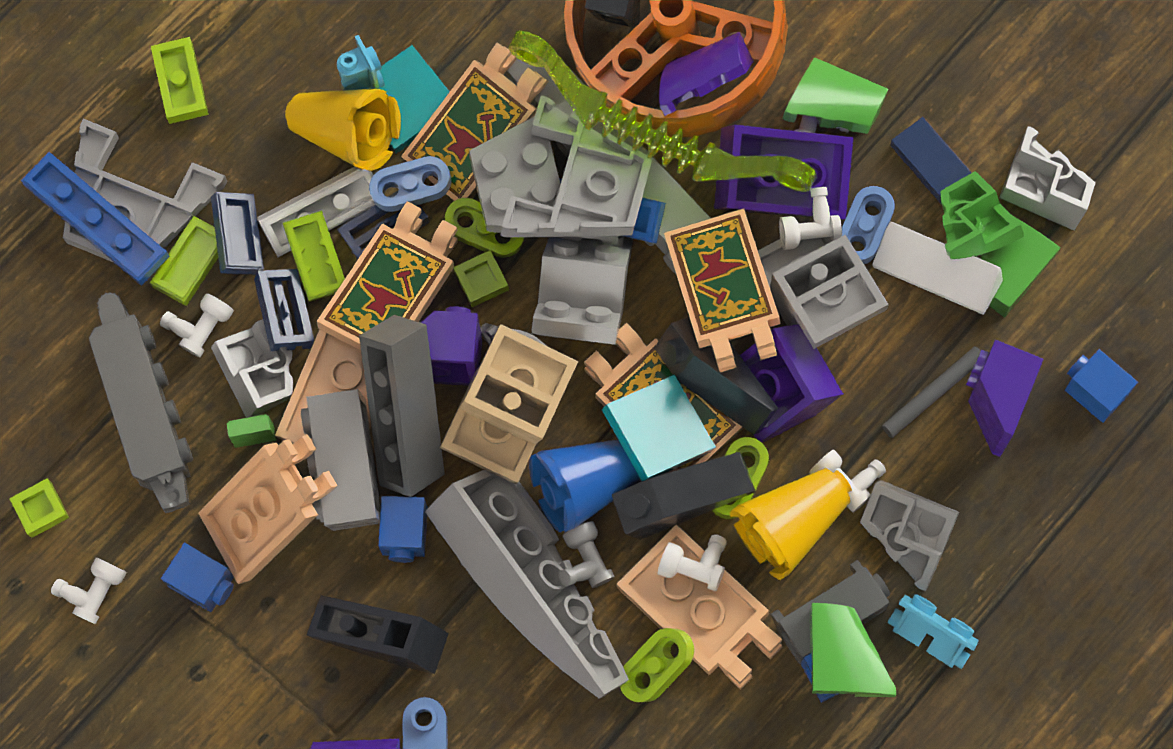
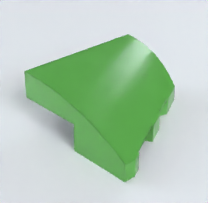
M814 57L797 86L782 119L788 122H795L797 114L816 117L819 121L820 127H841L852 132L868 134L879 115L889 89Z
M976 171L940 191L941 204L944 210V215L942 216L947 240L945 249L950 259H962L985 254L1024 237L1021 224L999 203L997 192Z
M1016 217L1014 218L1021 224L1024 237L1004 247L980 255V259L1001 268L1003 281L989 306L1004 318L1026 294L1032 283L1061 249V247Z
M812 603L810 607L812 693L855 694V697H896V687L855 609L838 604Z

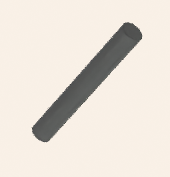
M974 346L882 425L884 432L893 438L972 371L980 350Z

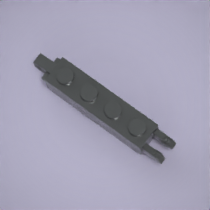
M105 292L104 295H101V298H98L99 301L97 303L102 325L94 328L89 337L93 354L132 476L138 480L140 486L154 491L165 513L173 512L190 505L186 478L191 477L187 463L193 461L192 453L186 438H178L174 425L180 424L181 420L173 399L166 401L162 388L169 384L161 362L154 364L150 350L157 347L149 325L142 327L134 314L129 315L119 295Z

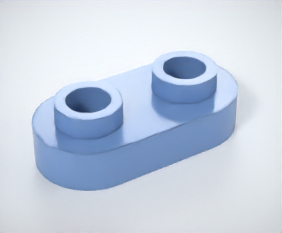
M427 156L379 170L371 178L369 191L377 207L384 211L393 212L402 210L407 201L414 205H419L443 197L450 189L451 175L444 161L437 157ZM429 176L438 178L437 183L433 186H426L424 181ZM390 187L399 189L394 197L385 196V191Z
M878 186L865 187L857 193L842 226V236L846 235L850 243L858 241L864 245L862 251H856L863 264L869 263L875 257L895 207L891 194ZM869 206H874L880 213L871 216L865 209Z
M423 697L415 699L406 707L403 713V749H448L447 716L439 702ZM422 712H429L432 715V721L427 726H419L416 722L417 716Z

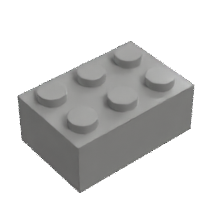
M358 389L306 397L308 408L301 409L304 434H308L316 448L307 458L310 476L317 479L323 472L329 471L337 484V487L329 494L313 503L314 509L318 514L316 519H320L321 522H324V526L333 531L380 524L381 505L364 396Z

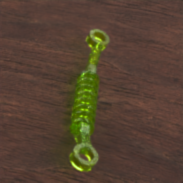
M517 31L508 46L509 51L524 63L545 68L562 95L565 96L568 104L572 106L575 114L579 116L578 118L585 126L584 129L591 131L598 122L603 123L601 135L603 138H606L616 129L618 130V145H621L630 136L633 138L632 151L636 153L645 143L648 145L647 159L649 160L659 151H662V166L664 167L674 158H677V173L681 174L691 165L693 166L692 180L696 182L711 179L721 180L723 178L734 179L735 177L750 178L772 175L780 184L790 189L808 192L817 176L815 170L808 164L788 156H733L715 147L716 144L709 142L702 151L697 150L699 136L694 135L684 144L682 143L683 129L679 128L669 137L667 136V121L664 120L656 130L652 128L653 114L649 113L641 122H638V107L636 106L626 115L621 114L623 100L618 99L611 108L606 107L608 93L604 91L599 92L581 84L562 58L558 56L554 48L537 35L526 31Z

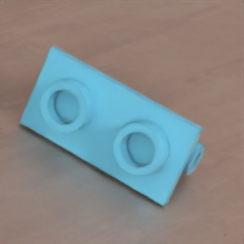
M359 35L355 36L357 48L342 54L337 60V69L342 89H380L384 87L385 83L379 71L382 67L372 46L365 48Z
M905 594L899 602V605L905 608L904 613L896 608L887 622L894 627L893 632L918 647L925 635L929 634L934 639L926 652L951 668L956 665L962 669L971 655L964 651V648L968 647L974 651L979 641L972 636L974 630L956 618H952L950 622L935 613L937 607L927 599L919 595H914L913 598H910Z

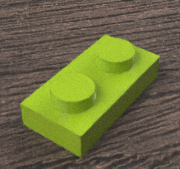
M190 37L151 46L166 118L169 124L209 115Z

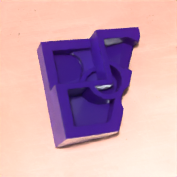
M740 32L667 63L661 76L659 89L660 108L664 116L676 111V106L680 102L691 97H702L748 71L754 60Z

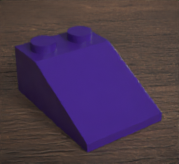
M743 125L722 127L714 209L729 211L744 209L745 212L813 217V197H811L810 189L827 187L828 195L826 199L830 216L839 215L840 220H846L853 137Z

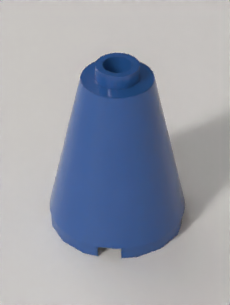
M619 440L543 450L530 456L529 459L533 487L541 485L544 495L543 499L538 500L548 521L558 532L564 531L565 533L575 529L613 501L612 494L636 485L641 481Z

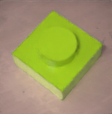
M491 250L453 268L471 307L477 306L509 290L508 284Z
M48 478L9 498L26 533L31 538L69 519L52 482Z

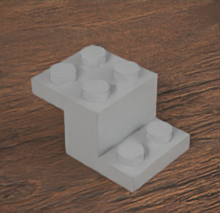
M846 235L834 241L831 240V237L800 240L798 247L790 250H783L781 240L779 239L758 250L777 310L787 326L800 325L814 349L886 311L889 304Z
M565 236L549 237L542 256L539 298L533 316L531 334L615 345L623 315L627 272L632 253L633 238L618 236V243L603 244L602 240L581 238V241L566 240Z

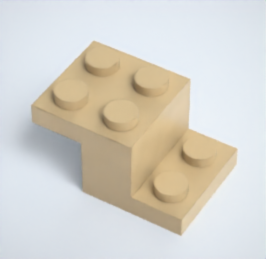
M500 324L481 365L474 373L441 443L440 449L517 484L535 445L543 439L578 361Z

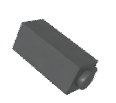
M856 560L849 565L853 572V575L785 617L778 609L770 614L777 626L776 630L799 665L805 656L811 654L810 607L812 603H828L852 607L855 609L863 625L886 611L890 603L887 599L890 596V592L883 579L877 573L872 576L866 567L863 568L861 563Z

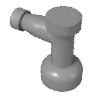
M593 521L579 525L563 535L567 546L572 549L578 548L584 560L583 563L573 568H566L560 571V582L566 587L578 581L589 579L591 587L595 588L615 578L612 570L606 569L593 542L598 535Z

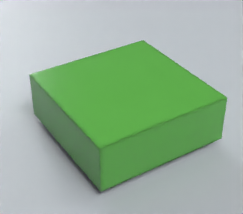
M266 414L232 420L227 423L228 436L235 448L276 441L275 427L270 417Z

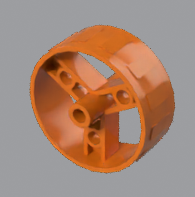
M586 0L565 1L564 22L567 45L583 83L619 121L644 133L666 138L695 137L717 131L745 115L764 96L776 77L785 53L788 26L784 0H772L775 7L773 22L692 0H649L651 13L590 70L585 60L583 29L587 11L585 9ZM698 21L715 26V37L701 36ZM658 32L662 46L652 54H648L643 46ZM733 32H741L745 35L744 42L754 60L750 66L753 70L748 77L729 93L708 104L676 110L664 116L662 110L630 102L665 68L667 63L672 62L676 57L686 56L726 38ZM636 58L642 61L640 67L635 71L628 72L623 70V65L629 59Z

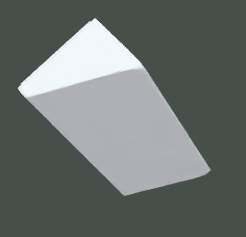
M354 166L258 216L257 220L277 257L291 251L283 228L284 222L322 211L328 230H331L373 207L375 203L369 191V184L373 177L372 172Z
M894 222L888 224L872 264L873 268L983 315L1003 281L1000 267L975 256L950 259L944 243Z

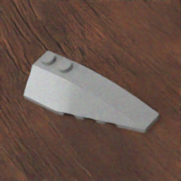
M482 470L452 483L425 511L461 564L499 611L530 643L563 672L599 699L629 680L606 632L597 630L592 621V613L595 610L587 596L580 597L574 584L566 587L560 582V571L573 567L569 560L562 561L554 545L559 539L553 527L520 482L514 484L487 470Z

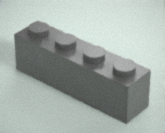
M393 315L359 335L379 486L412 497L445 475L442 449H440L441 440L427 325Z

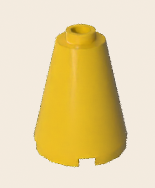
M377 88L299 93L288 103L285 111L287 124L292 132L351 165L368 171L381 168L390 159L393 151H389L388 148L392 138H399L401 114L396 99L386 94L387 91Z
M824 468L737 505V507L730 511V517H739L740 520L734 524V527L754 558L760 564L768 560L775 567L769 573L781 580L794 570L851 501L848 493L852 491V488L841 472L838 470L832 472Z

